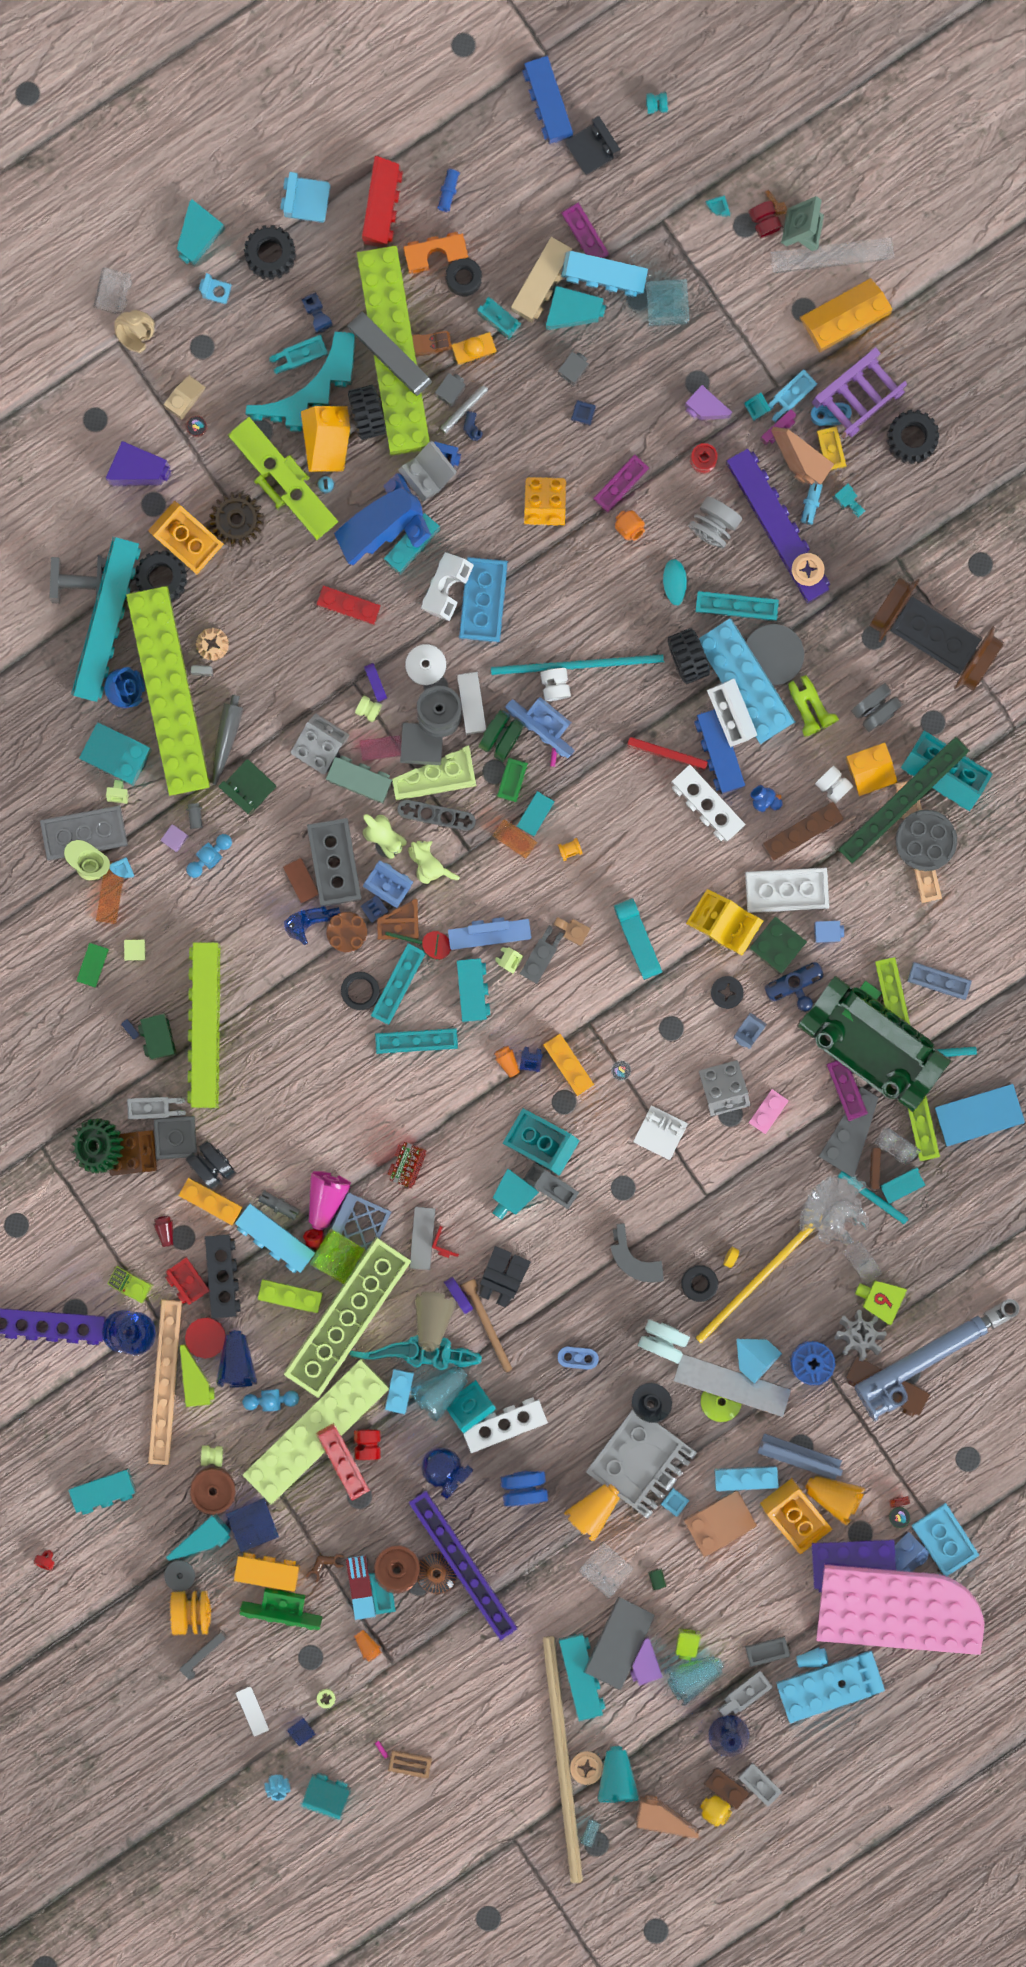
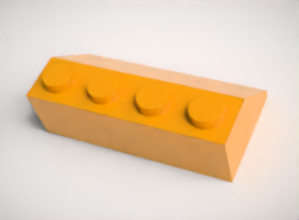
M870 278L801 316L800 319L819 353L891 314L892 307L883 291Z

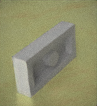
M753 1762L738 1777L768 1807L782 1793V1790Z

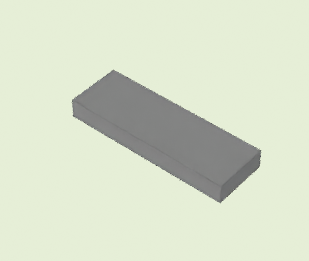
M415 1207L410 1268L430 1270L435 1208Z

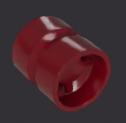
M773 201L761 203L748 211L751 220L757 223L755 229L759 238L770 236L783 229L780 218L774 216L776 208Z

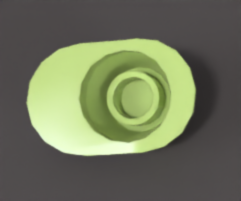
M72 841L67 844L64 850L66 861L77 870L79 876L83 879L99 880L110 868L108 857L85 841Z

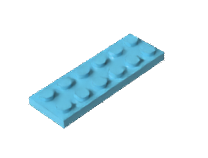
M731 618L699 638L706 658L721 682L735 679L757 732L755 737L760 744L795 723L792 715Z

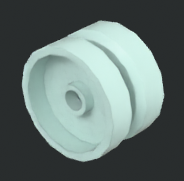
M648 1320L645 1330L655 1335V1337L641 1336L638 1346L679 1364L683 1354L680 1350L675 1349L673 1344L686 1347L690 1337L678 1332V1329L669 1325Z

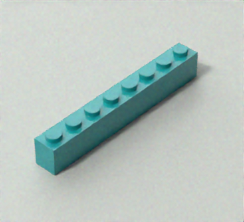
M112 537L71 692L73 696L95 702L98 701V698H102L104 687L102 686L103 678L106 679L109 673L107 663L113 657L115 649L112 647L113 641L118 638L120 627H117L119 619H123L125 612L123 607L124 599L127 600L126 595L130 594L129 580H133L136 569L133 568L135 560L139 559L141 548H138L139 543Z

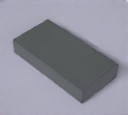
M785 1636L745 1646L750 1667L790 1657Z

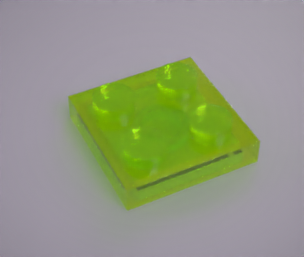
M330 1229L310 1265L340 1283L345 1284L365 1249Z

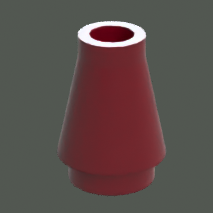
M169 1215L155 1218L153 1226L162 1247L173 1245V1220H171Z

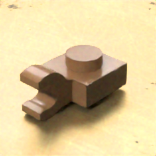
M557 917L553 924L566 931L563 935L564 938L580 947L591 929L574 919L569 924Z

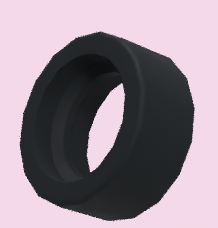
M366 972L349 974L341 985L343 1001L354 1010L369 1009L379 998V985L376 979ZM364 979L371 984L372 995L368 1001L356 1003L349 997L348 988L354 980Z

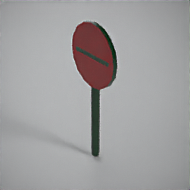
M439 931L427 933L423 940L385 932L386 936L422 944L424 953L434 960L446 958L451 951L449 938Z

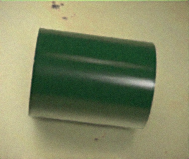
M662 1568L648 1572L653 1590L667 1587Z

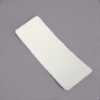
M248 1687L236 1692L253 1735L257 1736L268 1731L269 1728L252 1688Z

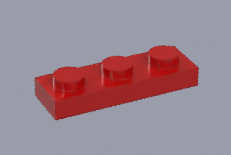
M324 585L316 604L322 608L375 625L381 608L379 604Z

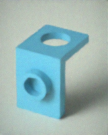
M206 273L205 279L201 280L199 286L202 297L227 304L231 284L214 280L210 274ZM222 286L225 289V294L222 297H216L213 294L215 287Z

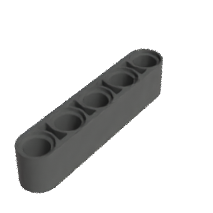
M362 311L347 325L348 329L416 396L432 382Z

